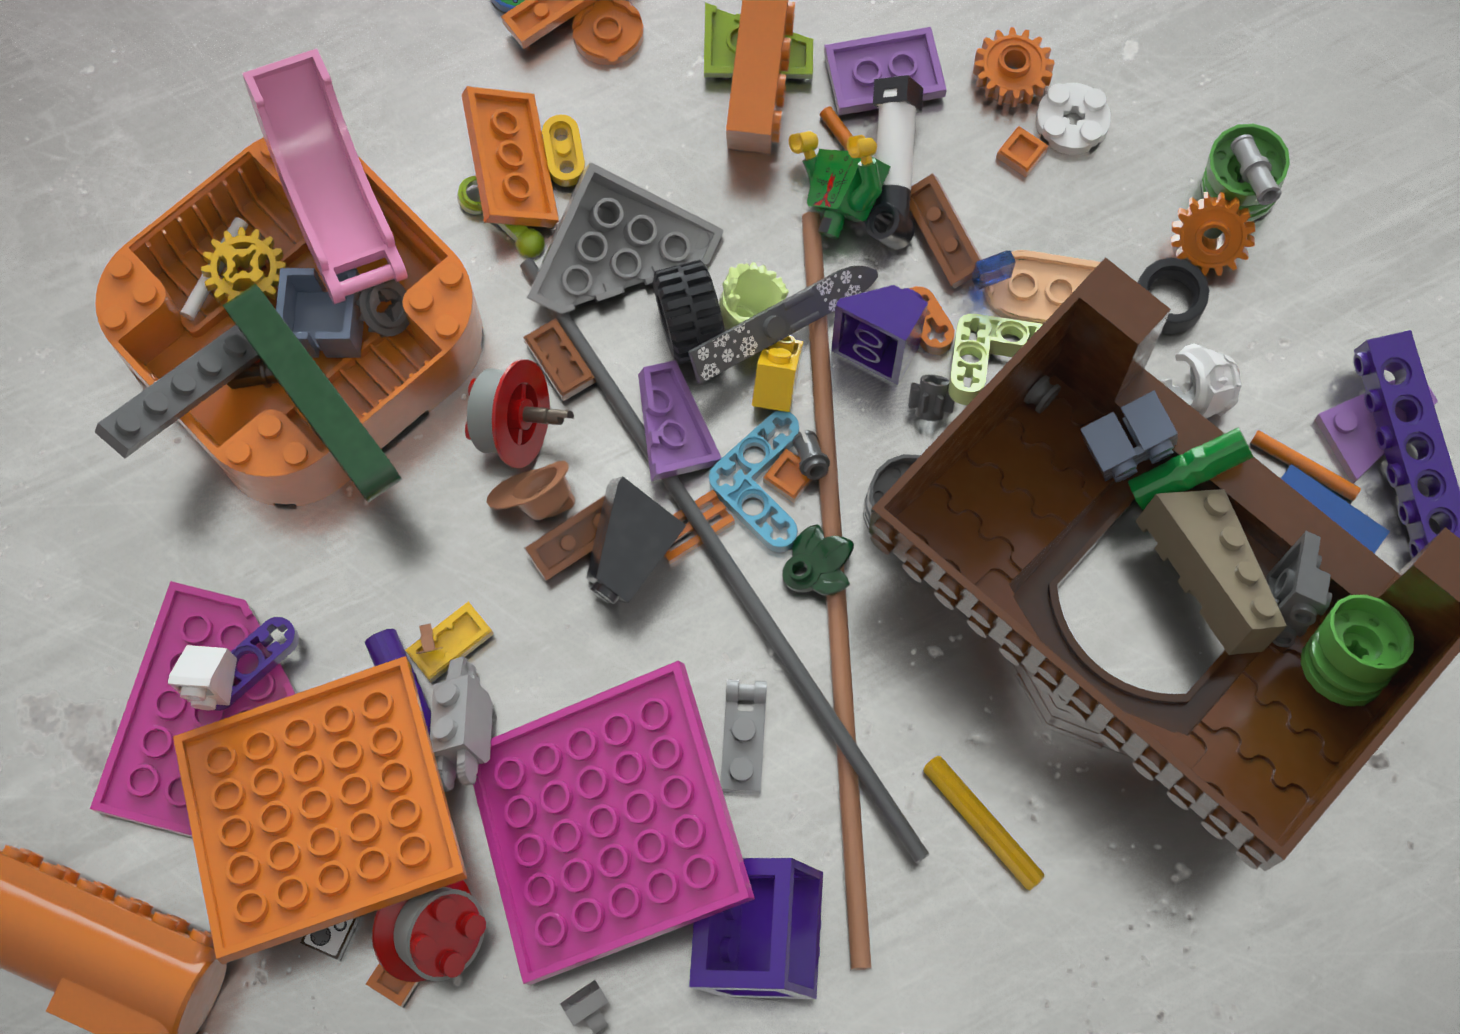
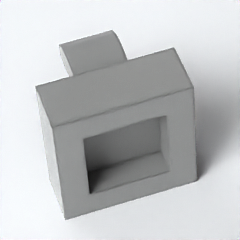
M595 980L560 1003L573 1026L585 1019L594 1034L608 1026L599 1008L609 1001Z

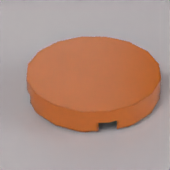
M597 0L577 13L573 19V41L578 52L588 61L599 65H616L629 60L638 52L643 42L644 26L640 13L626 0Z

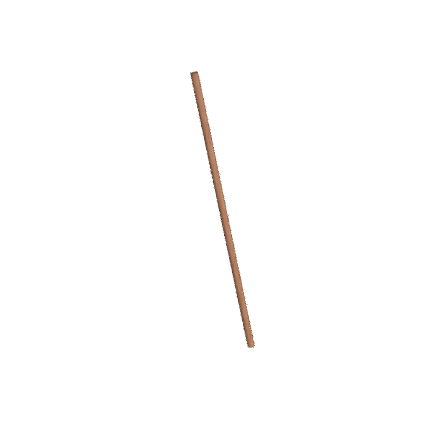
M807 212L802 215L806 287L824 278L822 234L818 233L821 219L820 214L817 212ZM826 315L809 324L816 435L822 453L826 454L830 460L827 474L819 479L824 538L828 536L842 537ZM843 565V567L840 570L845 574ZM846 589L834 595H826L833 703L835 713L856 743ZM836 743L851 970H867L872 967L859 777Z

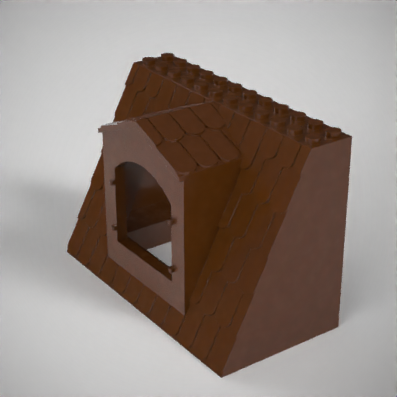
M1105 257L872 507L869 533L872 535L870 539L883 553L889 555L892 552L904 562L902 565L903 569L914 580L922 582L924 579L936 590L934 592L936 598L943 605L951 610L957 607L968 617V625L977 634L984 638L989 635L1001 645L999 648L1000 652L1016 669L1017 674L1015 676L1045 728L1099 749L1106 747L1135 760L1133 762L1135 769L1145 778L1151 781L1156 778L1169 789L1167 795L1175 804L1184 810L1191 808L1202 817L1201 824L1210 834L1220 840L1225 837L1238 848L1236 854L1245 864L1255 870L1260 867L1262 870L1267 871L1287 858L1460 652V538L1445 527L1399 572H1396L1254 457L1184 492L1225 489L1265 579L1267 574L1305 531L1321 537L1318 555L1322 556V562L1319 569L1331 574L1328 592L1332 593V599L1326 612L1321 616L1317 614L1315 623L1309 625L1302 637L1296 636L1295 644L1290 647H1280L1272 642L1263 652L1229 655L1224 650L1186 694H1167L1141 689L1123 682L1097 665L1085 653L1071 633L1061 609L1057 587L1135 502L1136 499L1128 484L1129 480L1167 462L1173 457L1182 455L1192 448L1225 434L1145 370L1171 309ZM1047 375L1050 377V384H1059L1062 388L1052 403L1039 414L1035 411L1036 406L1032 403L1026 404L1024 398L1041 377ZM1155 391L1178 433L1177 445L1172 449L1174 453L1155 464H1152L1150 459L1138 463L1136 467L1138 472L1125 480L1116 483L1114 478H1111L1105 482L1083 441L1080 429L1114 412L1132 447H1137L1122 420L1125 415L1121 407ZM1349 595H1369L1382 599L1400 612L1408 622L1414 636V651L1395 677L1391 678L1380 695L1364 706H1345L1330 701L1314 689L1306 679L1301 666L1302 649L1319 625L1322 624L1337 601Z

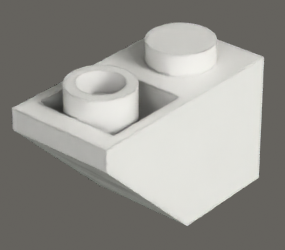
M187 645L169 675L168 684L180 694L181 698L191 702V707L215 710L216 705H230L237 658L227 648Z

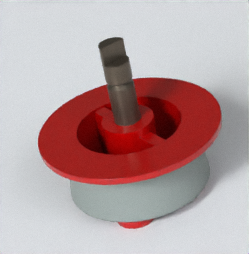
M516 360L505 371L494 368L486 369L477 378H473L470 381L465 436L468 440L472 441L480 452H497L501 460L509 467L523 468L536 458L543 445L548 424L562 425L564 418L574 419V414L571 410L550 409L549 392L545 376L540 367L532 360Z
M464 880L377 910L372 930L374 953L382 968L391 976L402 981H444L455 978L476 957L484 938L486 920L480 904L471 895Z

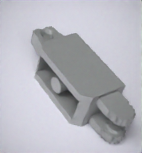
M464 656L450 660L446 681L433 684L430 740L444 792L453 790L456 771L457 778H459V782L462 785L475 784L478 765L490 760L493 703L489 693L480 686V679L476 675V667L469 663L468 659Z

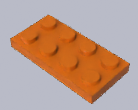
M466 86L461 96L484 223L553 228L559 221L535 95L532 93Z

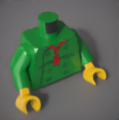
M807 131L790 135L788 140L792 152L795 154L804 153L805 156L802 162L810 182L807 198L808 207L823 214L818 233L829 238L839 239L845 220L864 222L868 218L876 199L882 192V186L891 166L872 157L877 151V143L870 137L865 138L863 135L849 137L847 140L848 151L819 149L818 154H815L814 150L818 147V137L814 132Z

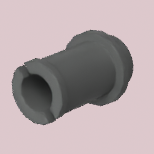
M805 430L808 443H805L802 433L799 432L793 438V445L801 461L799 463L801 473L809 479L817 480L827 474L830 460L826 454L822 453L815 432Z

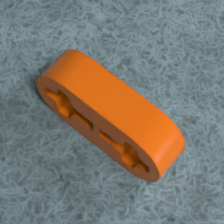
M920 286L909 288L919 293L923 300L928 302L920 346L931 355L946 353L950 350L954 340L955 330L952 323L929 289ZM930 324L937 334L945 333L943 342H939L936 338L929 339L931 334Z

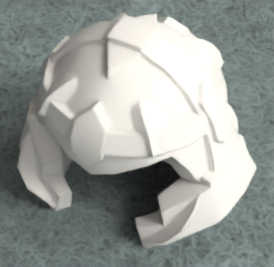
M1196 344L1185 346L1175 355L1176 361H1186L1190 365L1193 384L1191 389L1183 394L1179 386L1172 385L1171 379L1161 380L1165 386L1206 419L1214 414L1221 416L1229 409H1232L1238 403L1240 387H1242L1237 363L1230 356Z

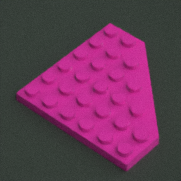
M170 581L90 806L91 810L192 837L173 736L297 694L281 663L229 708L221 711L201 710L191 707V702L181 698L180 694L168 684L169 675L187 645L227 648L231 652L260 626L246 600ZM260 642L256 645L267 658L272 655ZM251 653L243 655L237 664L238 671L242 674L252 673L258 666V656ZM234 676L233 683L238 685L241 681Z

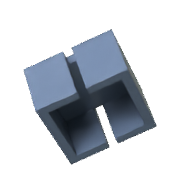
M280 268L276 311L312 358H319V352L323 351L326 358L361 357L364 321L358 320L361 316L360 307L355 305L360 297V293L348 295L345 297L346 301L334 305L329 293L325 292L326 287L315 268ZM354 268L336 276L339 282L360 274L357 268Z
M1155 391L1121 407L1125 415L1122 420L1137 447H1132L1114 412L1080 429L1083 441L1105 482L1111 478H1114L1116 483L1125 480L1138 472L1136 469L1138 463L1150 459L1151 463L1155 464L1174 453L1172 449L1177 445L1178 433Z

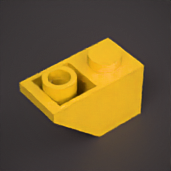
M789 335L761 351L757 363L752 406L790 412L804 341L795 340L793 336Z

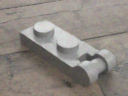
M727 679L720 783L723 792L761 794L767 681H755V685L739 684V680ZM738 700H754L753 711L738 710Z

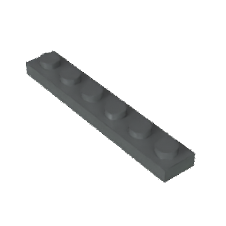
M234 325L98 422L95 433L125 459L257 362L260 357L238 327Z

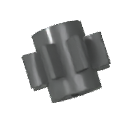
M928 374L921 377L920 384L911 383L908 406L916 408L915 415L918 418L927 421H940L944 417V412L953 413L955 401L949 396V380L939 375Z

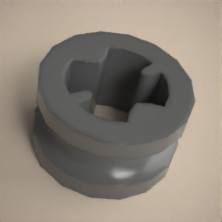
M1044 375L1028 392L1024 402L1028 405L1034 404L1036 406L1035 411L1040 414L1052 403L1062 387L1059 384H1050V377Z

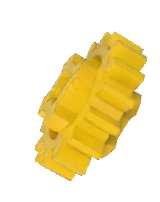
M239 227L238 236L232 237L226 230L224 231V242L221 243L215 239L211 241L214 253H203L204 260L210 265L202 266L201 272L204 277L209 278L204 282L207 290L217 289L214 293L215 301L219 303L225 298L230 301L242 293L240 290H246L255 283L265 296L274 300L277 298L274 286L278 287L280 268L287 267L285 262L279 261L284 257L281 248L272 250L274 240L271 236L261 241L258 229H255L251 236H246L244 228ZM266 259L270 263L268 277H265L264 272L261 271ZM221 261L225 264V267H227V271L223 274L222 280L219 278V266ZM241 266L246 269L250 266L252 271L247 273L242 270L238 273L237 268Z

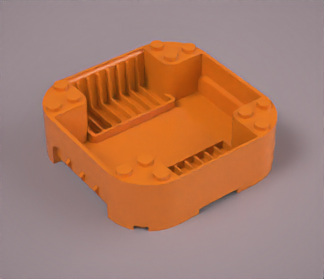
M264 137L246 147L128 241L110 259L100 277L95 304L101 330L137 380L140 379L147 387L236 325L222 306L228 302V299L225 298L219 303L215 301L214 293L217 289L210 291L194 320H189L180 314L202 275L201 267L208 265L204 260L203 253H214L211 241L215 239L221 242L224 237V231L228 230L235 217L248 223L245 230L246 236H251L255 229L260 231L261 241L271 236L274 240L272 250L281 248L284 257L279 261L285 262L287 268H315L326 287L292 211ZM359 157L372 191L392 231L395 246L407 271L408 278L399 281V283L407 291L402 302L409 325L398 335L381 338L378 333L368 332L369 326L364 321L361 357L326 358L323 351H320L319 358H313V360L382 449L426 410L431 412L467 380L480 358L483 324L469 275L461 260ZM382 258L357 267L359 274H363L388 265L386 258ZM268 259L265 260V265L261 268L265 277H268L270 272ZM241 266L237 268L238 273L242 270L247 273L252 271L250 266L246 269ZM224 267L219 275L221 280L223 279V274L227 271V267ZM274 286V289L276 290L278 295V287ZM266 296L270 303L273 305V307L276 309L277 298L274 300ZM391 301L380 302L376 311L379 313L384 312L392 304ZM273 383L270 388H265L263 384L238 389H231L226 384L178 419L241 492L264 504L275 506V503L295 504L296 506L308 505L330 496L351 480L279 383Z

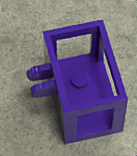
M743 858L755 899L694 922L689 987L723 997L817 999L819 944L822 925L823 872L793 858Z

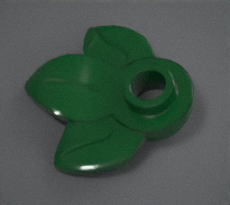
M820 525L809 526L796 537L792 545L793 557L785 563L782 570L784 582L791 590L796 592L814 590L822 595H834L841 592L850 585L847 576L840 569L847 562L853 551V541L841 536H828L824 538ZM807 567L805 574L801 576L795 575L797 570Z

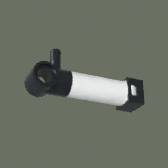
M909 75L874 79L873 105L879 109L876 159L891 166L882 186V192L876 199L865 221V225L870 236L888 248L895 250L908 245L915 232L914 223L910 218L915 117L916 113H922L923 87ZM894 221L892 228L886 232L888 225Z

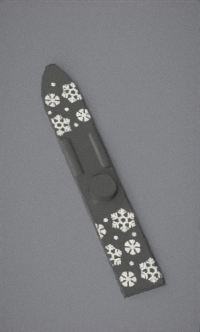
M849 266L838 270L689 350L688 353L698 383L701 384L835 311L836 304L840 298L863 293L871 287L878 278L877 270L866 266Z

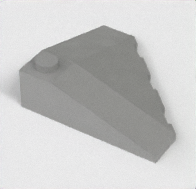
M590 162L583 170L527 298L560 315L575 310V305L593 299L596 302L624 293V289L642 282L645 285L653 283L654 273L657 270L699 259L704 265L708 264L724 230Z

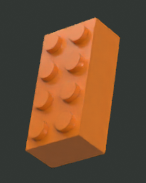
M742 0L726 125L727 149L771 154L772 143H779L782 111H776V108L784 107L786 75L781 74V71L788 72L791 38H785V36H793L796 2L789 0Z

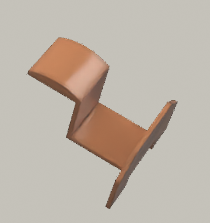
M431 623L419 626L423 651L416 654L443 648H435Z

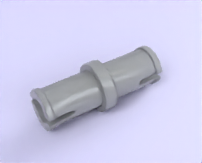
M1245 134L1237 137L1232 142L1231 149L1241 166L1240 174L1243 180L1250 183L1259 204L1269 205L1276 202L1282 192L1271 174V163L1267 157L1261 155L1253 136Z

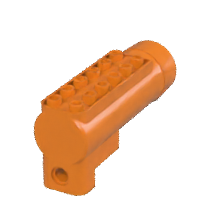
M6 844L4 849L0 850V968L54 992L46 1012L94 1034L197 1033L218 996L227 963L221 964L216 959L210 931L204 930L202 932L197 929L190 931L188 930L190 922L169 913L167 915L159 912L152 914L154 906L134 897L129 899L121 895L114 897L117 889L96 880L93 882L83 878L78 880L81 873L60 864L53 865L45 862L42 855L22 847L18 849Z

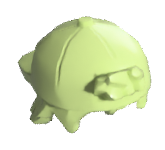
M752 262L750 266L748 263H740L736 268H729V273L722 284L723 292L719 300L726 331L786 298L789 291L782 282V278H776V272L767 271L765 265L758 267L755 262Z

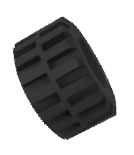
M700 259L655 271L653 287L670 352L679 364L690 362L689 350L725 332L718 298L710 273Z

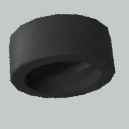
M1172 257L1157 260L1146 267L1137 283L1148 291L1153 282L1164 278L1178 280L1187 286L1193 295L1191 307L1184 313H1169L1161 333L1166 334L1185 332L1197 323L1208 304L1210 290L1207 279L1197 266L1186 260Z

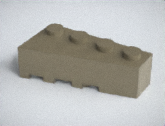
M1225 489L1156 494L1136 519L1140 529L1143 532L1149 531L1158 543L1154 549L1163 561L1169 560L1181 576L1177 582L1186 594L1190 593L1200 603L1202 609L1199 613L1229 655L1263 652L1287 625Z

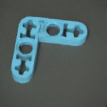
M776 411L769 415L711 468L709 473L710 489L717 493L719 500L768 549L777 553L787 552L792 549L798 533L797 525L754 480L767 470L785 449L789 450L793 446V438L799 433L797 418L792 413L785 411ZM778 424L781 427L786 424L790 425L788 436L781 433L773 439V447L776 449L772 450L768 440L775 434V425ZM751 446H757L763 449L765 458L756 464L749 463L743 457L744 451ZM737 460L741 469L733 476L734 485L730 486L725 483L719 486V475L722 473L727 477L736 470V463L733 461ZM752 497L758 498L764 504L763 511L754 516L746 514L742 509L743 502ZM771 512L774 513L771 516V523L779 530L784 527L788 528V539L784 540L781 537L776 540L772 539L773 529L766 522ZM763 522H765V523L763 524V527H762V528H760V527L758 526V525L762 524Z

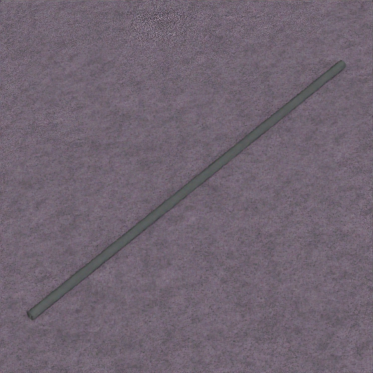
M529 258L521 263L520 268L530 283L533 284L539 268L534 260ZM548 309L554 319H557L594 375L595 381L648 459L644 425L570 314L567 312L560 315ZM678 476L661 479L914 861L918 863L929 856V852Z

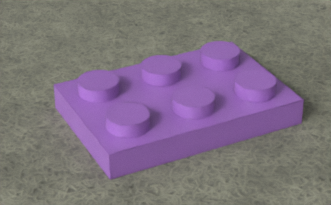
M931 27L824 45V55L838 115L878 109L873 105L874 79L909 75L923 87V101L946 97L947 89Z

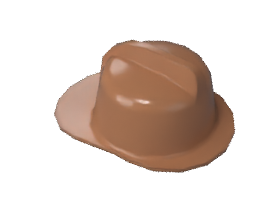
M557 461L543 468L514 475L492 489L487 496L486 503L490 508L497 510L517 506L535 520L556 516L572 508L575 504L571 487L565 477L569 464L566 461Z

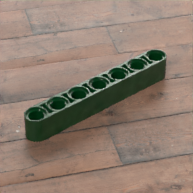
M256 283L222 305L368 503L402 480L393 464Z

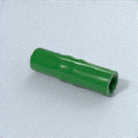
M1237 427L1129 480L1128 484L1143 511L1156 494L1190 490L1196 485L1206 482L1216 475L1254 458L1240 428Z

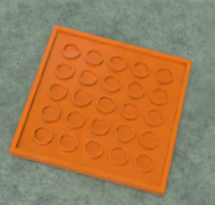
M406 656L173 736L215 955L221 964L467 879L411 665Z

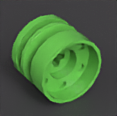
M1254 123L1238 124L1224 130L1214 141L1201 181L1202 196H1204L1205 192H1208L1211 197H1218L1220 192H1224L1226 200L1231 201L1237 197L1240 201L1239 209L1249 208L1251 217L1247 221H1253L1266 215L1276 202L1269 205L1259 204L1250 183L1245 181L1240 183V180H1243L1240 174L1241 166L1232 152V142L1241 135L1249 134L1253 136L1261 155L1267 157L1271 163V174L1280 189L1290 165L1289 151L1282 138L1270 128Z
M1349 595L1337 601L1322 624L1319 625L1302 649L1301 666L1306 679L1314 689L1330 701L1345 706H1364L1380 695L1391 678L1395 677L1414 651V636L1408 622L1400 612L1382 599L1369 595Z

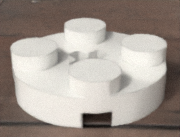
M1058 83L1052 85L1048 93L1041 99L1036 114V128L1040 136L1042 134L1049 141V146L1052 149L1067 155L1084 154L1089 152L1091 147L1096 146L1098 143L1100 144L1106 137L1111 121V112L1106 103L1105 93L1100 89L1080 83ZM1076 113L1082 120H1078L1076 125L1069 124V118L1064 117V115Z

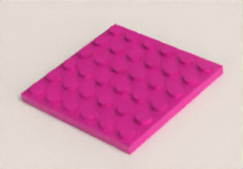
M678 660L491 738L490 760L478 765L477 778L473 787L523 984H535L755 899L684 663Z

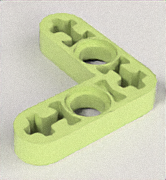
M981 314L962 316L957 325L948 388L951 399L956 403L968 405L985 387L989 354L1013 357L1043 324ZM970 331L977 332L976 341L969 340ZM1006 334L1015 335L1020 341L1010 342L1003 339L1002 336ZM972 355L980 361L969 363L964 361L961 356ZM964 377L971 378L970 388L964 387Z

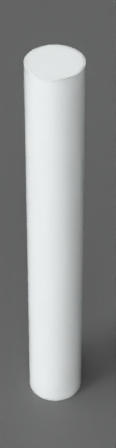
M235 217L227 231L232 237L238 236L239 227H243L246 230L248 223ZM222 261L219 266V275L225 267ZM203 274L180 311V314L189 320L195 319L210 293L204 283L209 278L204 277Z

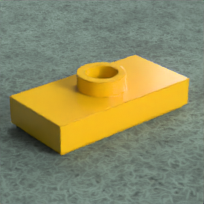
M468 601L432 629L435 648L443 647L442 649L416 654L423 651L420 638L405 651L429 682L432 683L448 670L450 660L467 656L494 635V633Z

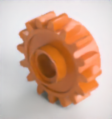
M1010 27L1007 36H1004L1000 30L995 31L994 41L985 37L982 48H977L973 66V74L978 75L976 86L983 87L985 89V97L994 98L999 105L1007 103L1012 104V107H1017V104L1026 102L1028 105L1031 104L1033 96L1042 97L1045 87L1051 83L1055 63L1054 60L1049 59L1050 47L1040 48L1042 38L1039 36L1034 40L1029 39V30L1027 29L1021 36L1016 35L1014 27Z
M1205 192L1203 199L1196 201L1193 197L1190 198V207L1187 210L1179 208L1177 211L1178 218L1181 221H1174L1171 225L1172 232L1176 233V235L1171 237L1172 247H1180L1176 251V258H1188V262L1195 266H1201V272L1204 276L1208 273L1209 268H1215L1218 276L1222 275L1223 266L1228 265L1233 271L1236 270V258L1247 260L1249 255L1245 247H1254L1255 238L1250 235L1256 231L1254 221H1247L1251 217L1249 208L1240 210L1239 199L1235 197L1231 201L1226 200L1224 192H1220L1218 197H1211L1208 192ZM1211 228H1217L1223 232L1221 236L1215 239H1209L1203 235L1206 230Z

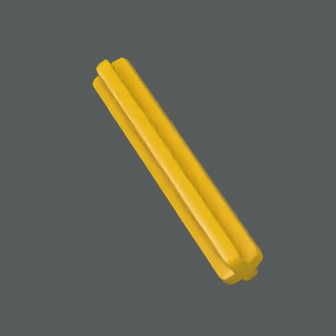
M941 756L931 759L923 769L929 779L1026 889L1031 890L1037 886L1045 877L1042 870Z

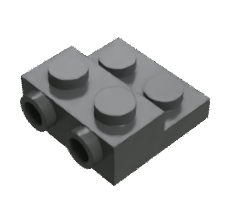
M1305 531L1266 577L1268 586L1287 625L1273 640V643L1280 647L1294 645L1296 636L1302 637L1306 633L1309 625L1315 623L1317 614L1321 616L1326 612L1332 599V593L1328 592L1331 574L1319 569L1322 562V556L1318 555L1321 537Z

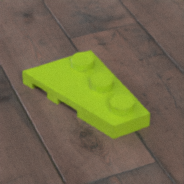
M706 2L704 77L732 78L740 14L728 13ZM794 32L793 36L786 35L785 38H791L788 72L781 71V74H785L786 79H813L814 39Z

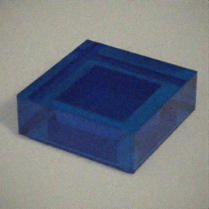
M1010 250L975 263L972 281L976 290L1012 277L1016 261Z

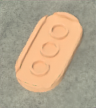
M1028 250L1012 251L1005 254V257L1000 258L998 261L996 260L989 268L984 286L985 297L991 309L1001 318L1044 324L1101 262Z

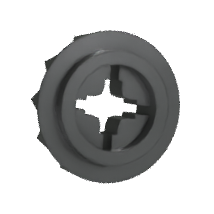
M394 279L359 291L360 297L355 305L360 307L361 316L358 320L365 321L369 326L368 332L378 333L381 338L402 333L409 325L402 302L407 291ZM391 301L392 304L384 312L379 313L376 311L380 302Z

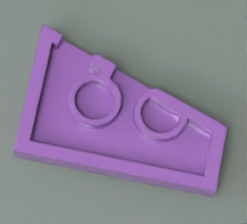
M676 360L643 367L638 374L651 481L714 466L722 457Z
M1392 380L1389 383L1395 385V380ZM1429 387L1431 397L1435 405L1438 402V400ZM1364 394L1321 412L1316 416V423L1351 483L1354 484L1385 454L1384 450H1381L1377 444L1375 437L1377 426L1373 413H1370L1365 405ZM1395 407L1396 416L1401 421L1406 422L1405 412L1401 408Z

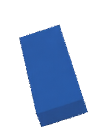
M1292 464L1281 477L1283 481L1374 554L1389 534V530Z

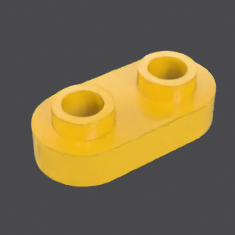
M555 115L550 117L542 128L548 169L551 179L556 184L570 187L578 183L583 170L586 168L579 128L576 121L570 116ZM559 135H565L567 136V139L563 141L556 140V137H558ZM566 167L573 168V171L570 173L561 172Z

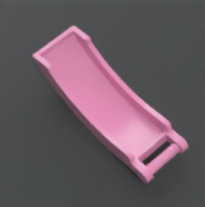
M317 48L242 73L279 179L333 304L346 301V296L393 279L396 282L407 279V271L395 246L394 236L363 170L336 98L331 77ZM382 258H386L388 265L339 282L336 276Z

